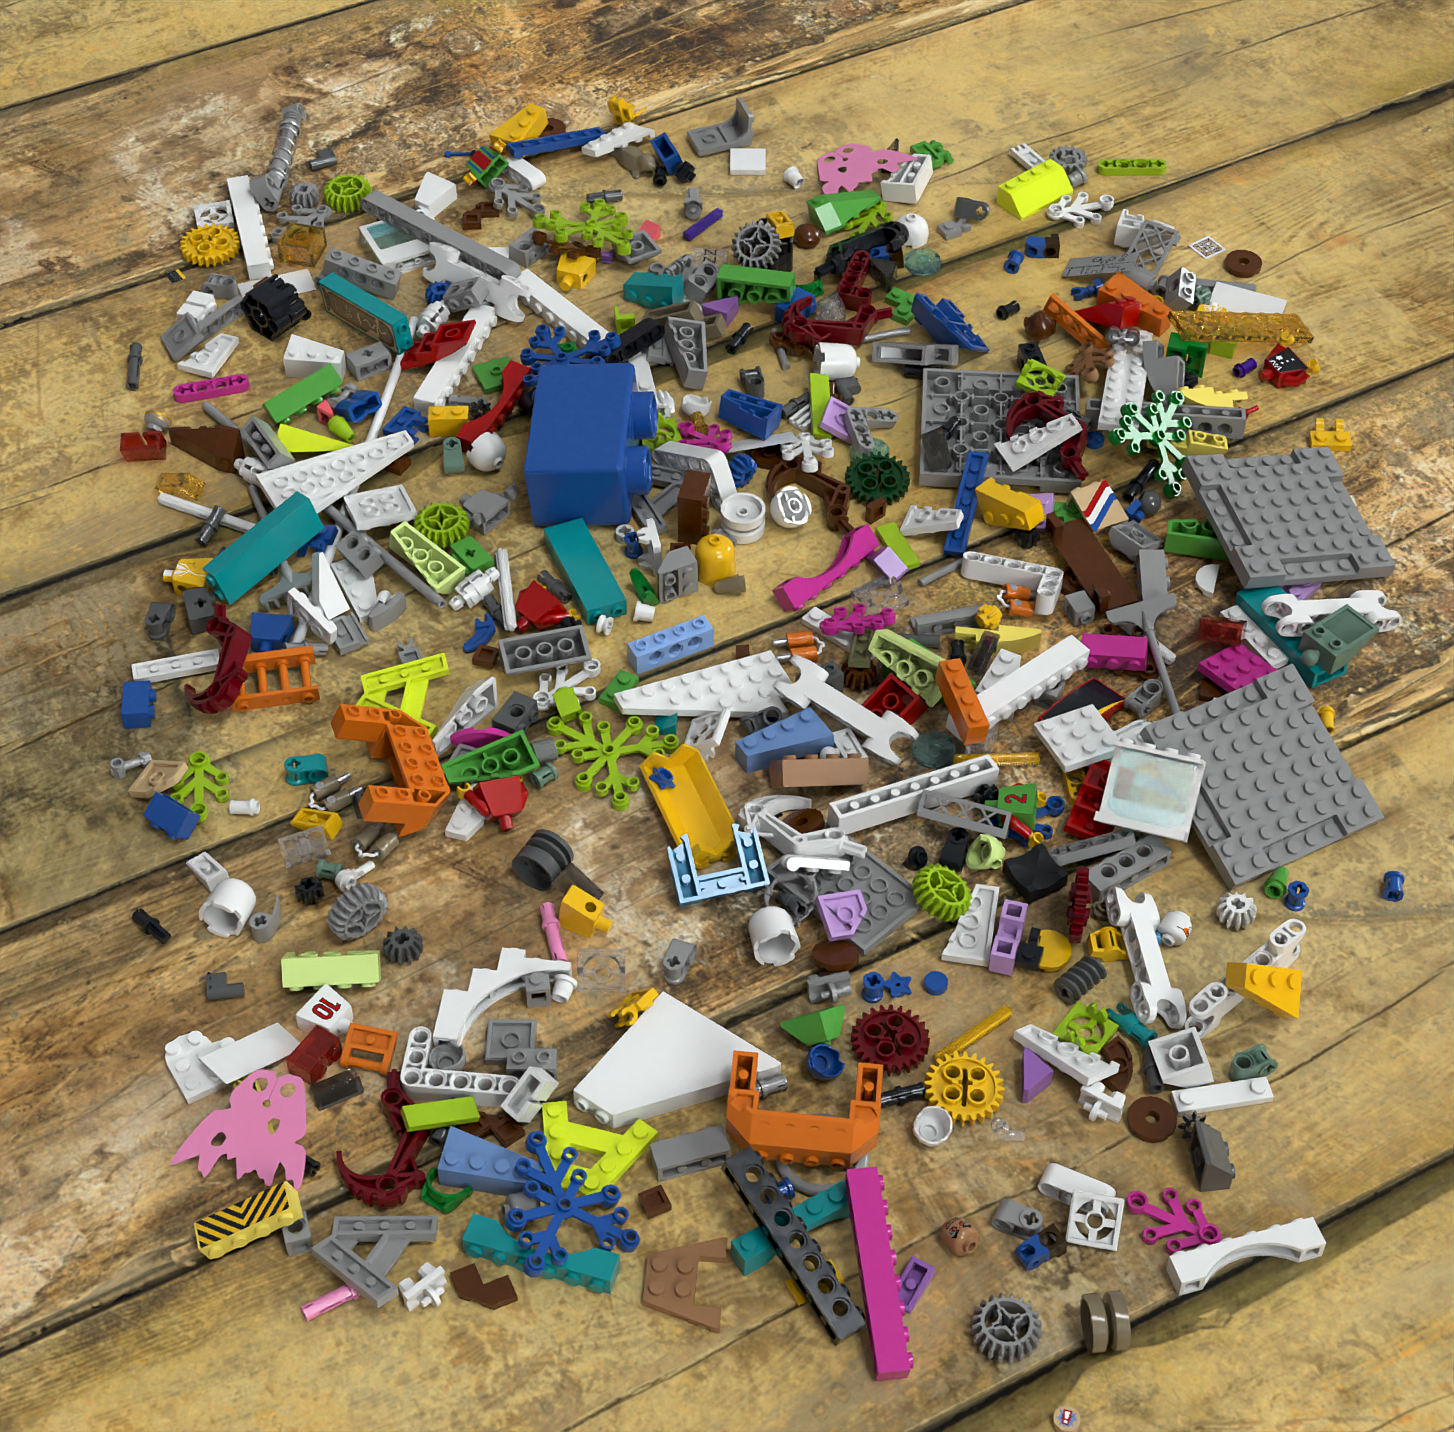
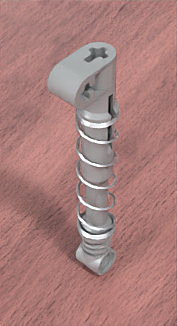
M295 103L282 108L283 120L278 126L277 134L279 137L275 139L276 147L272 149L273 157L269 160L270 167L266 170V174L252 178L249 181L253 195L266 211L272 212L278 209L282 192L288 183L287 177L290 174L298 137L301 134L300 123L301 120L306 118V112L301 103ZM281 138L279 146H277L276 141Z

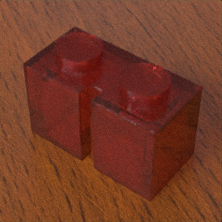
M161 431L143 432L142 436L148 445H145L139 432L121 433L120 452L127 462L166 460L167 441Z
M1205 614L1200 618L1197 639L1213 642L1221 639V643L1240 646L1245 641L1247 621Z
M316 1025L287 1057L286 1062L289 1073L300 1077L304 1082L313 1086L318 1079L320 1080L324 1077L327 1066L330 1067L333 1062L338 1061L343 1051L340 1038Z

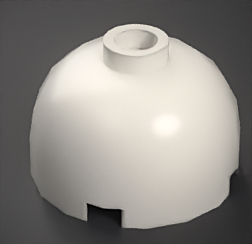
M909 213L900 216L896 220L904 224L909 231L908 241L902 247L906 248V245H912V248H918L927 243L929 230L928 224L923 217Z
M485 432L471 444L474 447L471 452L467 451L466 459L477 470L488 472L499 469L504 464L507 449L505 443L496 432H493V434Z
M792 486L778 491L770 504V513L773 520L778 525L791 529L806 523L812 511L810 501L805 493L801 494L797 491L798 488Z

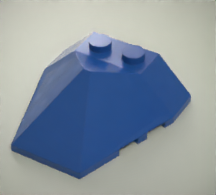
M916 293L914 295L911 312L915 315L914 319L925 327L936 344L959 345L960 349L984 353L990 351L981 337L971 331L973 329L970 323L967 325L964 322V314L951 300L942 298L935 305L926 294Z

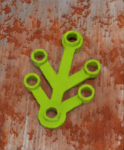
M879 201L868 210L860 211L856 219L846 221L847 225L842 229L850 230L855 226L861 225L858 230L851 232L849 237L866 232L865 230L871 224L876 228L883 223L893 221V216L891 212H886L887 204ZM876 216H881L882 222H879Z
M197 751L190 755L188 770L179 781L180 783L171 787L178 792L173 793L170 797L175 800L180 799L178 802L184 805V798L195 790L194 804L189 809L201 816L197 823H202L209 815L207 805L204 803V788L215 795L217 802L226 803L230 798L229 792L226 788H220L219 786L227 785L229 783V776L227 772L220 771L212 766L210 757L206 753ZM204 772L215 777L216 784L205 778ZM195 773V777L184 786V780Z

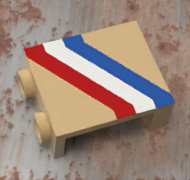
M1106 480L1101 482L1095 481L1086 487L1073 489L1066 501L1067 506L1076 504L1097 539L1109 535L1111 526L1126 523L1129 520Z

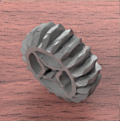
M755 220L752 221V225L746 222V228L743 229V227L739 226L741 232H735L736 238L732 239L734 244L731 246V250L734 251L733 257L737 258V263L742 264V266L753 268L755 266L756 268L763 266L767 269V263L773 265L772 259H778L776 253L781 252L779 247L782 245L781 240H779L780 235L776 233L775 227H771L768 222L765 225L761 220L758 225ZM763 234L770 237V244L763 241ZM743 247L750 250V257L743 254Z
M368 882L364 884L358 883L356 887L351 886L347 892L343 891V895L337 897V901L331 904L332 909L328 911L329 916L326 920L329 923L330 930L338 938L348 942L352 939L358 940L360 936L365 937L366 933L372 932L374 927H378V922L384 919L382 915L386 914L388 906L385 894L373 883L369 884Z
M1001 1292L997 1299L991 1294L988 1301L982 1299L980 1307L976 1306L973 1317H971L970 1334L974 1336V1345H980V1353L988 1351L989 1360L997 1356L999 1364L1003 1361V1358H1007L1010 1364L1013 1362L1014 1357L1021 1362L1024 1359V1355L1030 1357L1033 1349L1038 1347V1340L1041 1339L1042 1331L1040 1329L1042 1322L1038 1319V1311H1032V1303L1024 1305L1023 1296L1016 1300L1013 1293L1009 1295V1298H1005ZM994 1316L995 1322L986 1328V1321ZM1026 1328V1335L1018 1340L1017 1334L1021 1332V1329Z

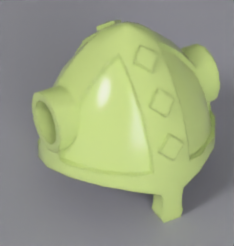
M980 834L969 847L966 854V865L970 869L976 870L998 869L1005 858L1006 850L1002 846V842L989 834Z

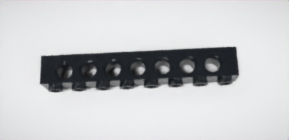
M749 1146L725 1160L721 1170L834 1345L837 1346L859 1332L866 1325L864 1321L865 1315L861 1308L855 1306L849 1298L851 1295L845 1284H840L836 1278V1271L829 1261H825L821 1255V1248L814 1238L811 1239L806 1232L807 1227L803 1219L799 1216L797 1217L791 1209L793 1206L787 1195H782L778 1189V1182L771 1172L768 1173L763 1166L764 1161L760 1153L754 1151ZM746 1173L755 1174L758 1181H749L746 1178ZM760 1195L769 1196L772 1200V1203H763L760 1199ZM774 1217H782L786 1222V1226L777 1225ZM789 1239L799 1241L800 1248L795 1249L791 1247ZM803 1261L812 1262L815 1270L808 1271L804 1267ZM819 1283H824L828 1286V1294H824L818 1289ZM833 1306H840L844 1311V1316H837L833 1312Z

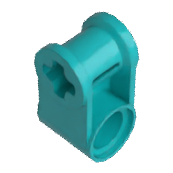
M315 753L306 756H293L284 762V768L287 771L286 782L289 785L299 786L317 783L329 777L327 760L323 754Z

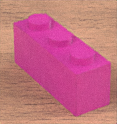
M1082 634L1081 643L1090 650L1088 663L1085 667L1131 671L1146 670L1148 637Z

